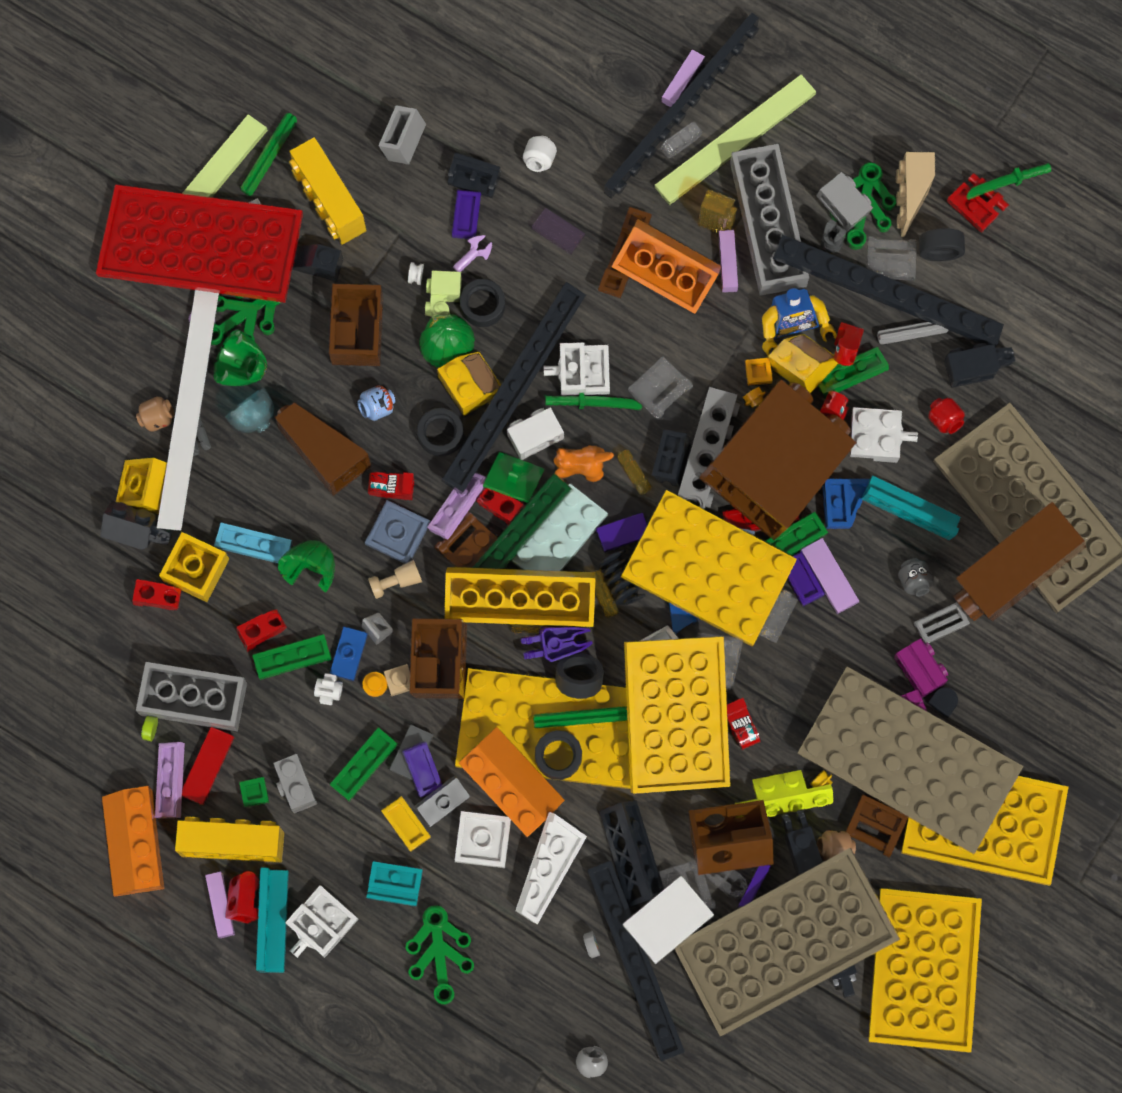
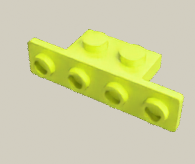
M798 770L753 779L756 799L739 802L764 800L767 817H773L778 814L797 812L800 809L823 807L832 804L833 789L830 784L807 789L802 771Z

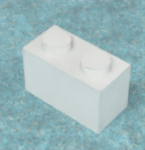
M544 408L538 409L531 414L532 417L524 421L522 419L516 420L507 429V435L520 460L564 439V432L551 408L546 410Z

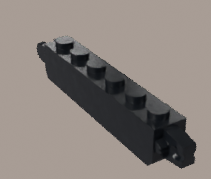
M803 809L797 810V819L801 829L793 831L788 814L782 815L786 830L785 840L796 876L822 863L811 826L808 827ZM855 964L829 978L830 982H833L834 987L840 986L844 998L855 995L852 982L857 980Z

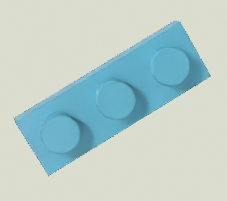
M220 523L214 547L278 563L280 558L291 549L293 542L290 539Z

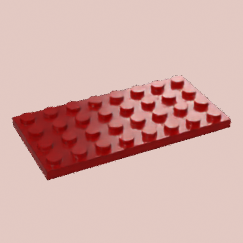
M115 185L96 274L98 277L286 303L303 211Z

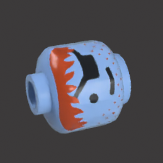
M378 385L362 392L357 404L364 418L368 417L370 420L376 421L393 412L395 397L391 390H386L383 386Z

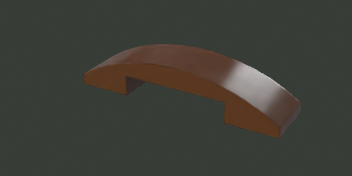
M629 207L609 265L604 272L598 291L621 299L630 277L612 268V265L637 219L649 225L652 214Z

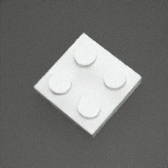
M461 811L455 862L505 868L511 819L505 816Z

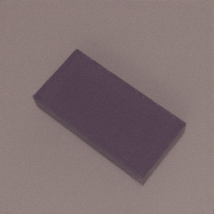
M547 208L544 209L532 226L534 231L569 254L574 252L585 237V233Z

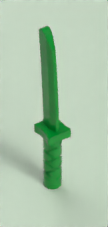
M1047 163L1020 171L1019 167L1015 168L1012 174L971 188L966 198L970 200L1013 183L1018 186L1025 179L1050 173L1051 166Z
M579 393V396L574 397L545 396V406L579 405V409H584V406L642 409V405L633 399L584 396V393Z

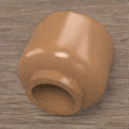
M154 397L142 402L139 406V413L136 414L139 425L145 427L150 432L169 426L172 418L175 416L170 401L164 400L162 397Z
M828 830L817 840V847L824 862L848 848H851L854 854L856 851L855 841L851 839V836L846 831Z

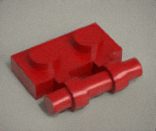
M975 173L968 179L974 185L973 187L987 182L984 178L980 179ZM963 183L948 197L947 202L982 233L999 215L993 208L997 206L1003 212L1009 204L1003 199L1004 196L1001 193H996L994 190L984 194L989 199L988 202L984 201L980 196L968 200L966 196L971 188L966 183Z

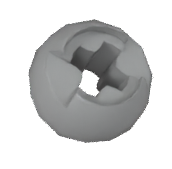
M586 1047L578 1052L576 1067L584 1077L601 1076L606 1071L608 1059L600 1047Z

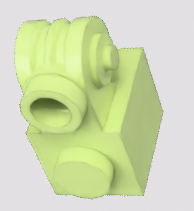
M432 271V279H427V293H431V301L426 302L425 316L449 315V306L446 302H460L461 272Z

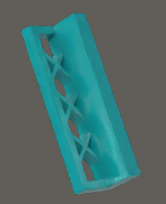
M875 476L870 478L861 498L862 500L947 540H951L957 535L959 531L957 525L960 521V516Z
M261 868L256 960V970L260 973H285L288 870H270L269 868Z

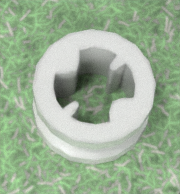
M411 262L408 283L412 284L415 281L417 285H421L423 264L417 266L414 262Z

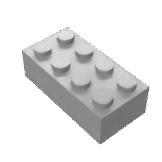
M145 662L136 711L140 716L147 717L149 715L158 717V719L238 731L247 682L242 677Z

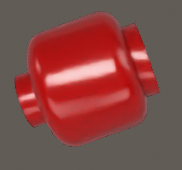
M938 398L930 405L931 410L928 418L939 432L952 434L963 426L965 413L954 399Z

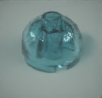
M263 387L260 391L257 390L238 404L237 409L231 410L225 418L236 430L242 433H251L255 430L261 433L271 425L268 421L273 416L274 404L270 395Z

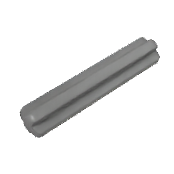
M923 322L880 330L877 332L879 344L884 345L947 333L948 330L930 322Z

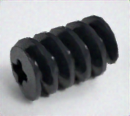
M625 550L611 554L599 564V568L605 570L603 577L609 579L607 586L614 587L610 592L611 595L618 596L614 600L616 605L632 604L646 596L645 594H637L641 587L633 585V583L621 577L625 565L630 560L629 558H621L626 553Z

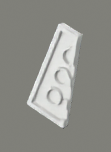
M549 812L515 910L536 924L540 921L587 837L554 813Z

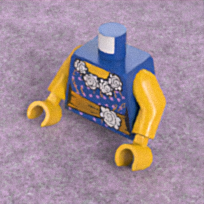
M792 288L787 291V294L774 297L771 307L762 317L763 335L766 338L762 345L764 352L769 356V350L772 347L775 349L778 346L773 337L776 339L817 328L819 324L822 325L820 333L825 342H827L825 334L828 332H832L834 338H836L837 335L834 327L828 323L830 318L824 302L814 295L809 296L807 289L798 290Z

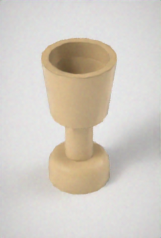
M414 560L394 570L395 575L380 581L376 576L368 578L375 598L382 597L384 589L397 584L403 588L421 583L422 580Z

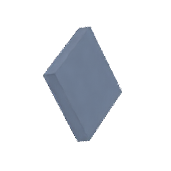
M387 500L365 541V545L406 564L413 559L431 521Z

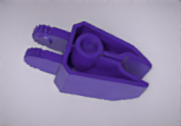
M542 625L538 634L521 638V644H531L540 641L541 649L529 650L523 653L524 659L543 656L550 662H554L581 652L589 647L592 641L574 642V637L578 634L590 632V629L582 626Z

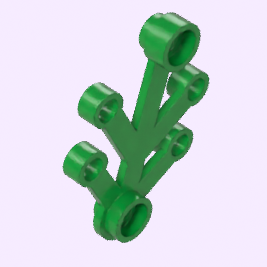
M866 163L860 168L859 176L853 179L856 184L855 188L863 185L862 193L871 201L873 209L870 212L877 221V229L880 232H887L892 224L891 219L884 215L871 196L872 189L874 188L882 198L881 206L887 211L894 209L896 198L888 192L882 183L883 172L880 166L875 163ZM870 172L873 173L875 177L868 178L866 174ZM889 199L893 204L887 205L885 200ZM830 212V218L835 222H838L837 219ZM866 217L858 222L847 235L846 243L853 250H859L865 245L866 234L863 232ZM885 221L888 223V226L882 227L880 222ZM858 238L860 243L854 244L852 239Z
M218 296V301H223L224 305L217 307V312H224L226 309L239 312L221 325L214 324L213 333H217L218 338L212 339L211 345L220 344L224 334L244 320H246L244 333L255 341L253 335L257 312L264 306L266 308L264 320L260 323L261 332L264 335H271L275 331L273 323L275 308L282 302L256 299L251 303L229 300L223 296ZM265 324L272 325L270 330H264L263 326Z
M435 905L425 910L423 914L424 925L415 937L406 943V951L411 955H416L421 950V943L432 932L433 943L419 961L409 968L408 973L411 979L420 980L424 976V970L435 957L438 986L434 990V998L438 1003L447 1005L453 1001L455 993L453 988L448 985L445 956L457 964L461 972L469 974L474 970V962L470 958L463 957L443 941L442 930L453 937L457 945L463 949L470 946L471 937L450 924L445 909ZM433 914L440 916L438 923L431 922ZM461 936L468 937V943L466 945H461L459 943V938ZM412 942L418 944V949L414 952L409 950V944ZM465 961L471 963V969L467 971L462 969V963ZM414 968L421 970L419 977L412 976L411 972ZM442 990L449 991L447 999L440 998Z

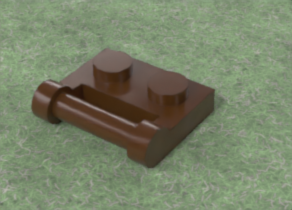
M468 511L448 540L444 539L442 542L439 541L434 547L455 567L472 568L496 541L497 537ZM471 525L475 531L452 553L448 548Z
M862 795L846 832L849 833L851 838L882 851L883 855L890 858L908 817L895 809ZM860 822L890 836L888 843L856 829L858 823Z

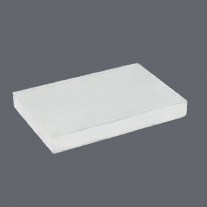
M680 876L628 919L623 926L654 964H657L712 918L714 914L684 878Z

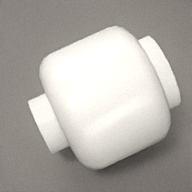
M546 136L532 137L529 139L524 150L523 161L532 171L541 172L551 167L555 158L556 146Z

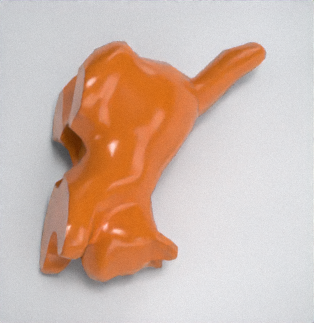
M587 446L581 450L559 448L554 458V464L558 467L555 474L560 478L582 474L586 477V480L596 482L604 476L602 470L603 462L612 459L614 454L612 452H605L603 448L598 446Z

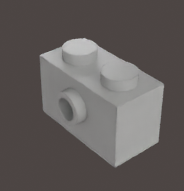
M395 106L379 143V147L388 161L404 164L410 163L426 126L417 109Z
M841 172L822 187L816 196L848 232L865 218L873 207L871 206L870 199L855 188L856 184L853 179Z
M297 754L273 763L280 782L276 783L281 797L286 795L293 813L317 805Z

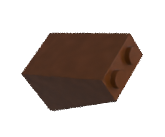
M296 403L290 406L285 405L277 412L275 419L280 432L332 496L371 468L368 453Z

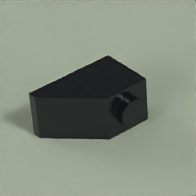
M320 244L297 246L292 270L337 282L343 263L342 251Z

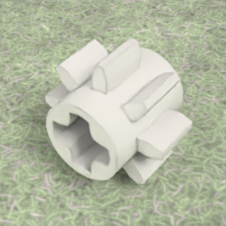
M325 673L324 679L317 678L314 696L320 697L319 702L321 704L332 705L333 700H340L343 683L337 681V675Z

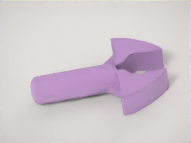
M485 235L472 237L467 240L471 244V248L453 266L456 272H461L477 256H482L485 260L488 258L492 242L485 249L476 250L479 241Z

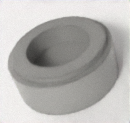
M593 931L585 933L583 938L589 956L591 958L600 956V950Z

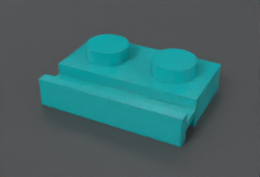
M373 861L366 898L417 907L423 869Z

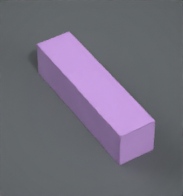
M691 50L662 96V103L671 107L695 78L704 63L705 56Z
M734 230L719 231L722 292H737L738 278Z
M217 872L205 875L217 935L219 938L235 935L233 921L225 918L228 897L223 873Z

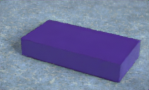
M457 190L452 238L470 239L476 237L481 192Z
M643 513L596 528L604 553L640 541L647 524Z
M801 551L792 556L797 560L787 579L803 607L823 597L825 593Z
M425 741L402 750L420 798L431 794L442 785Z
M770 865L757 868L738 908L753 901Z

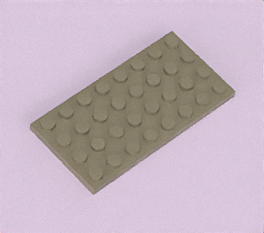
M1011 403L1007 404L934 459L933 462L999 543L1051 502L1056 505L1085 540L1086 548L1036 587L1056 613L1122 564V538Z
M846 667L797 753L972 854H975L1024 767L849 667Z
M848 848L690 935L675 948V951L721 1037L901 939L851 848Z

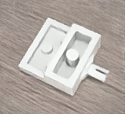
M560 343L558 366H544V376L558 375L561 382V395H579V393H584V395L610 394L608 345L584 346V343Z
M853 407L851 438L857 443L851 449L850 457L873 458V461L897 463L900 458V445L902 441L917 442L918 432L903 431L901 424L902 411Z
M319 886L308 900L301 904L286 921V924L296 932L300 939L290 952L298 958L308 946L317 950L325 958L358 921V918L322 886Z

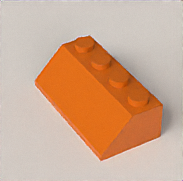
M637 219L612 268L695 314L717 278L721 266Z
M498 727L492 730L459 761L460 766L527 837L547 819L549 812L553 813L565 801Z
M149 786L124 789L102 797L114 897L164 889L152 789Z

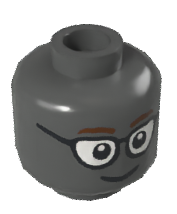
M917 558L905 561L898 572V577L904 591L910 595L923 596L930 591L929 588L934 583V578L928 564Z

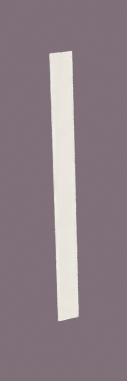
M195 290L157 528L181 530L219 293Z

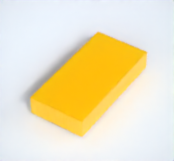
M402 796L381 810L410 852L431 838Z

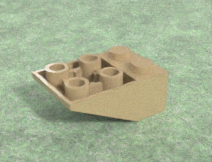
M906 152L904 159L899 161V169L896 170V183L900 184L899 192L896 195V205L900 206V214H897V229H901V237H905L929 193L935 177V152Z

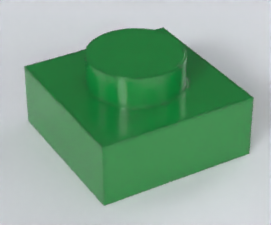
M264 777L239 782L245 808L270 803Z

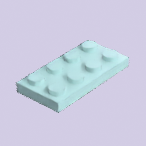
M569 484L573 491L511 562L521 570L562 571L594 533L596 528L608 516V513L573 485Z

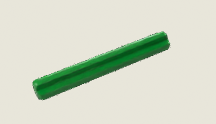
M286 113L243 182L241 186L243 193L249 196L253 195L297 123V118L294 115Z
M627 706L535 714L533 716L534 727L547 728L628 721Z

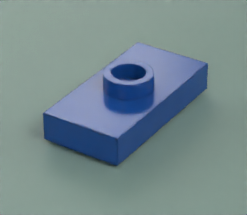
M343 627L330 674L350 681L355 680L368 636L367 633Z

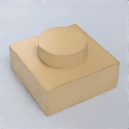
M408 664L384 671L391 696L410 691Z

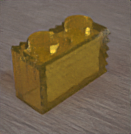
M708 189L700 207L699 227H707L708 230L711 229L712 232L716 231V233L726 231V229L731 230L737 208L734 207L735 199Z

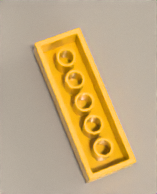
M447 567L445 619H462L464 622L594 627L595 572Z

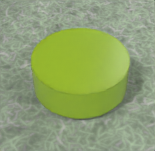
M148 715L145 718L141 734L143 740L153 741L157 730L158 717Z

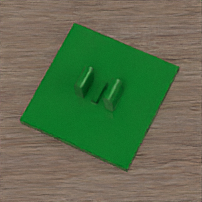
M499 452L483 487L528 503L545 469Z

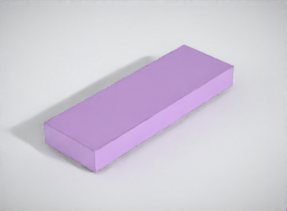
M475 473L462 494L453 489L427 528L448 540L485 488L483 484L486 477Z
M823 538L801 549L812 572L837 614L859 603L857 596Z
M159 743L155 818H181L185 743Z

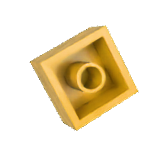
M182 532L159 576L163 582L208 602L229 561V557L226 552Z

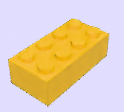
M315 137L290 151L292 160L289 161L292 167L291 171L297 182L301 181L304 187L303 191L308 200H313L316 206L315 210L320 219L326 221L328 232L333 240L338 238L341 245L366 232L362 212Z
M185 817V821H178L175 851L181 857L282 863L284 831L280 826L276 825V822L261 821L260 825H253L249 820H235V824L225 822V819L210 818V822H203L197 817Z

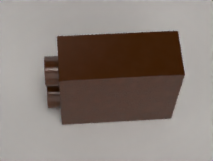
M782 379L766 395L699 477L773 540L789 528L857 443L849 436L851 432L850 427L843 419L834 414L823 415L811 405L813 397L806 388L795 382H791L788 385Z
M1051 502L959 575L956 579L963 588L953 597L974 621L984 614L991 621H994L1086 548L1085 540L1056 505Z

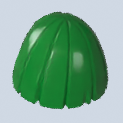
M438 314L428 321L425 331L420 336V351L428 363L430 362L431 365L440 368L459 356L471 354L475 345V336L471 326L463 318L454 314Z
M240 330L232 331L230 336L224 341V347H221V351L217 355V362H215L213 370L214 380L219 384L228 386H243L256 383L266 373V357L252 338Z
M310 540L300 543L289 549L278 561V570L290 585H293L301 572L307 568L323 575L318 584L323 592L326 593L331 586L335 572L334 555L330 547L321 541Z

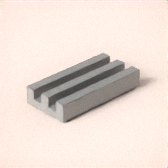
M958 602L914 622L924 643H931L970 624ZM957 609V614L927 628H923V624ZM959 618L962 619V622L957 623L929 637L927 636V633L935 629H938Z

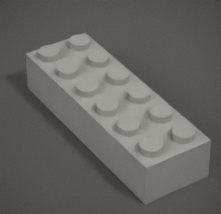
M779 144L732 152L730 165L760 296L787 291L792 288L807 287L808 273L773 259L782 235L801 242Z

